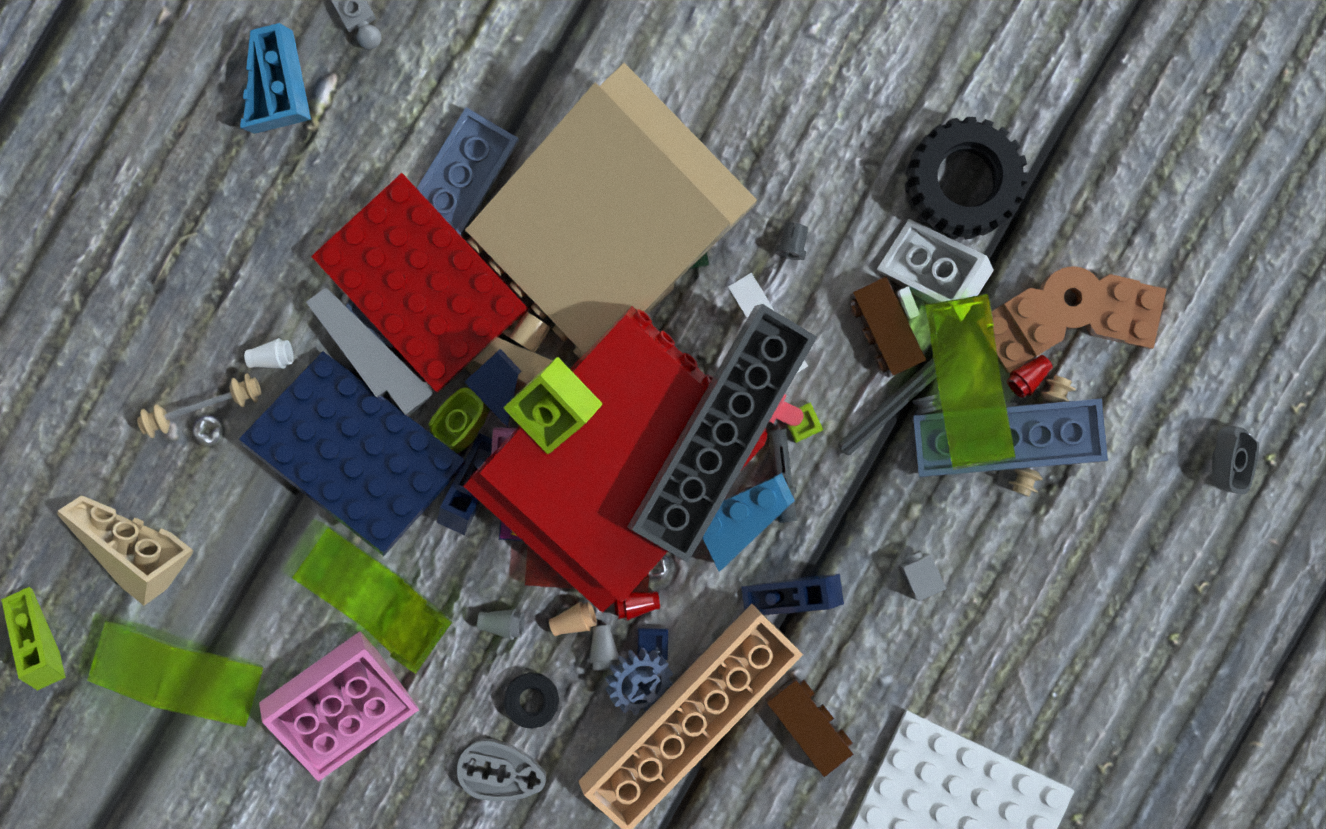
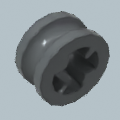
M939 394L912 400V404L917 406V410L914 411L915 415L942 409V405L937 403L938 398H940Z

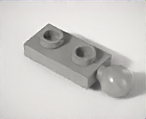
M331 0L349 33L358 29L357 41L361 47L370 50L380 44L381 33L379 29L369 25L376 17L367 0Z

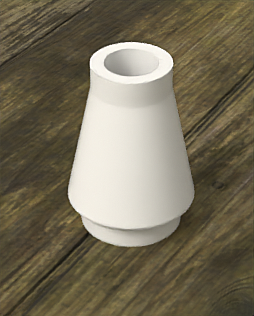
M280 338L246 350L244 354L246 365L249 368L284 369L287 365L293 363L294 358L290 342L288 340L282 341Z

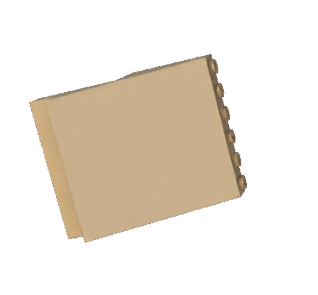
M623 63L600 86L595 82L465 229L471 236L466 241L479 254L484 250L492 258L488 264L500 276L505 272L513 280L509 285L521 298L525 294L529 296L534 302L530 307L542 320L548 316L555 324L552 330L563 342L569 338L577 346L573 352L581 358L631 306L636 310L644 311L648 315L674 290V283L756 205L757 199L652 90Z

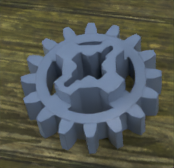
M645 648L640 649L639 655H635L632 650H629V657L627 659L619 656L620 664L618 666L611 665L609 668L613 675L606 676L605 678L609 684L606 687V691L615 707L619 706L624 713L631 709L634 715H638L641 708L646 712L650 705L654 704L666 692L665 688H670L673 685L669 679L673 673L663 656L660 657L654 650L648 654Z

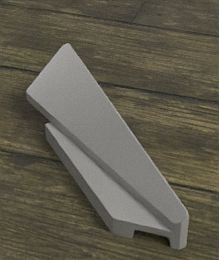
M324 288L306 301L377 398L380 396L384 397L389 393L402 412L410 416L432 396V390L329 289Z

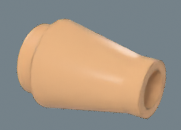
M579 602L556 617L550 618L549 625L553 635L558 636L561 634L591 631V627L597 625V619L594 609L589 602L584 604Z

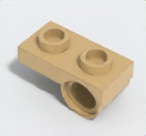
M525 311L503 334L531 352L536 353L551 327Z

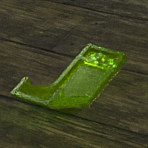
M988 294L925 305L953 470L1015 460L1016 456L1000 377L994 323Z
M330 526L325 530L292 577L298 583L364 627L391 653L390 657L415 674L453 622L405 578Z
M105 620L87 681L155 708L246 727L263 672V666L176 646L137 631L136 627Z

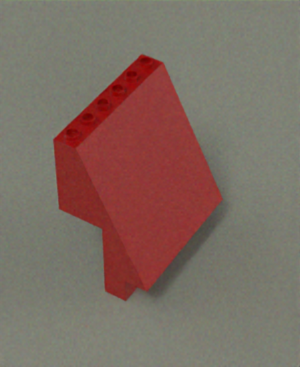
M633 306L570 368L602 403L601 407L587 423L549 454L519 426L470 476L463 486L602 613L616 600L622 603L668 552L628 529L627 526L713 379V376L705 375L698 368L696 360L688 353L683 354L674 346L675 342L669 334L664 331H658L651 324L652 320L644 311L636 310ZM766 428L764 429L750 456L745 462L743 468L765 445L768 433L766 432Z

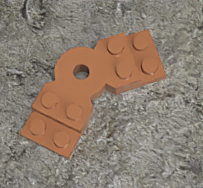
M1076 266L1065 267L1046 277L1040 289L1030 287L974 323L1006 373L1012 372L1027 361L1064 340L1066 329H1076L1085 326L1090 336L1153 349L1167 289L1112 274L1098 280L1093 273L1084 268ZM1067 290L1072 291L1076 295L1077 301L1074 306H1069L1064 300V294Z

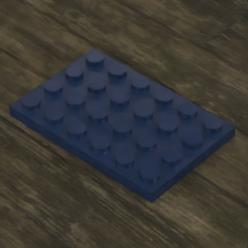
M324 351L317 356L239 438L242 446L382 556L386 555L465 465V459L409 416L405 415L384 397L380 396L377 398L367 384Z

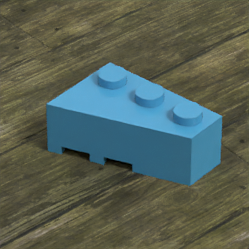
M280 23L250 30L246 70L249 72L247 89H244L243 99H245L244 119L241 118L240 128L256 134L311 120L293 30Z
M782 473L724 499L703 536V540L719 572L795 501Z

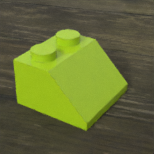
M557 357L503 408L549 454L586 424L601 407L602 403Z

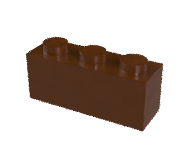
M887 277L879 279L850 294L852 300L848 302L854 317H860L865 327L861 329L863 337L868 346L874 345L878 354L875 357V361L882 374L886 372L888 377H892L926 361Z
M792 677L765 698V700L825 777L854 755L849 748L853 742L842 728L838 732L830 723L834 718L823 704L817 707L811 699L815 693L807 682L803 679L799 683L795 677Z

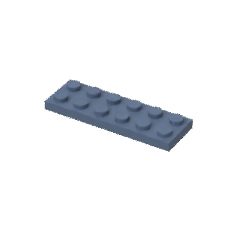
M1102 399L913 416L919 477L1108 461Z

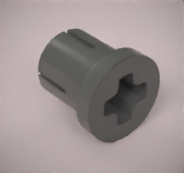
M785 223L780 245L776 246L775 253L791 260H804L806 256L804 247L808 227L799 223Z

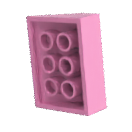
M361 631L259 702L262 723L318 782L419 711L418 706L381 654Z

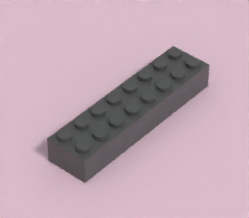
M764 304L754 306L628 524V529L678 558L689 562L817 336Z

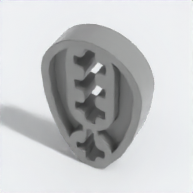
M481 739L470 744L460 756L457 765V777L461 787L472 797L481 800L512 801L523 799L540 792L546 783L545 770L531 756L508 743L495 739ZM471 758H474L478 766H484L486 761L491 762L492 769H499L500 765H505L506 771L510 772V776L507 775L504 780H499L498 774L491 772L488 777H485L481 769H476L471 774L468 773V767L464 766V763H468ZM534 771L536 772V778L541 779V782H535L534 787L528 786V780L517 775L529 776L530 772Z

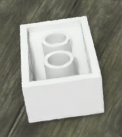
M908 219L877 268L878 272L903 288L909 286L911 293L934 308L960 321L963 320L994 271L986 255L911 219Z

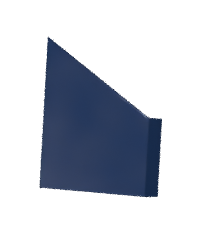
M499 349L465 383L508 428L510 415L503 407L514 397L518 374L522 371Z

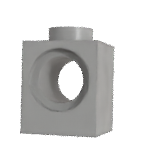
M918 551L904 558L906 563L899 565L914 600L919 602L946 590L932 555L927 553L922 555V552Z

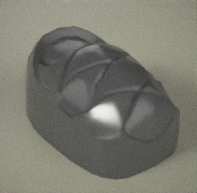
M1227 426L1219 430L1217 433V445L1212 455V480L1214 485L1220 490L1237 494H1246L1250 490L1259 456V442L1242 427Z

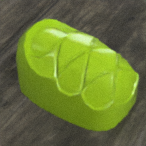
M461 388L452 394L435 412L428 424L430 432L458 454L465 450L477 437L481 427L486 422L490 408L474 391L469 388Z

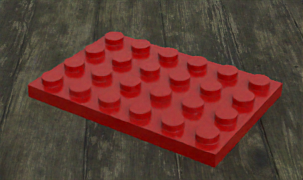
M400 173L311 256L436 392L445 387L528 310L527 306L403 173Z

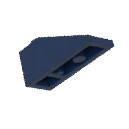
M480 433L478 434L465 459L464 467L458 472L439 509L437 523L462 535L466 534L481 504L463 486L470 476L491 456V438Z
M840 574L811 576L741 586L744 610L753 604L763 615L828 610L844 604Z

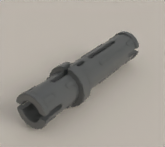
M787 429L767 431L773 477L782 473L794 498V493L797 492L796 487H793ZM795 501L778 516V523L798 521L796 518Z

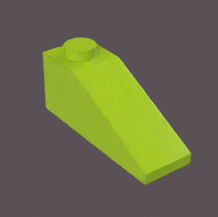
M27 587L1 599L18 679L38 691L66 678L60 651L33 589Z

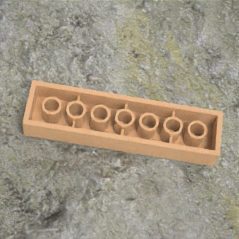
M751 604L578 781L584 796L621 829H633L803 654L774 624Z

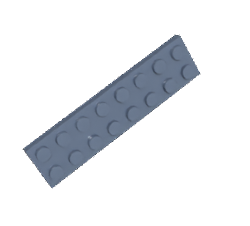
M466 107L418 185L417 189L461 237L518 144L519 138ZM350 299L346 307L385 345L394 349L395 347Z

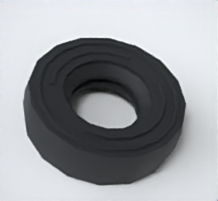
M532 672L521 674L511 681L505 691L504 706L506 713L512 722L521 727L531 729L542 727L553 719L558 710L559 695L557 688L549 678L542 674ZM527 689H536L543 696V706L536 712H527L520 705V695Z

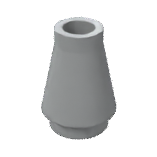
M516 609L480 612L478 615V630L487 631L511 640L515 637L520 638L524 631V613H519Z
M611 625L592 627L593 636L589 663L593 665V671L611 670L609 667L611 665L617 666V661H619V655L611 633Z

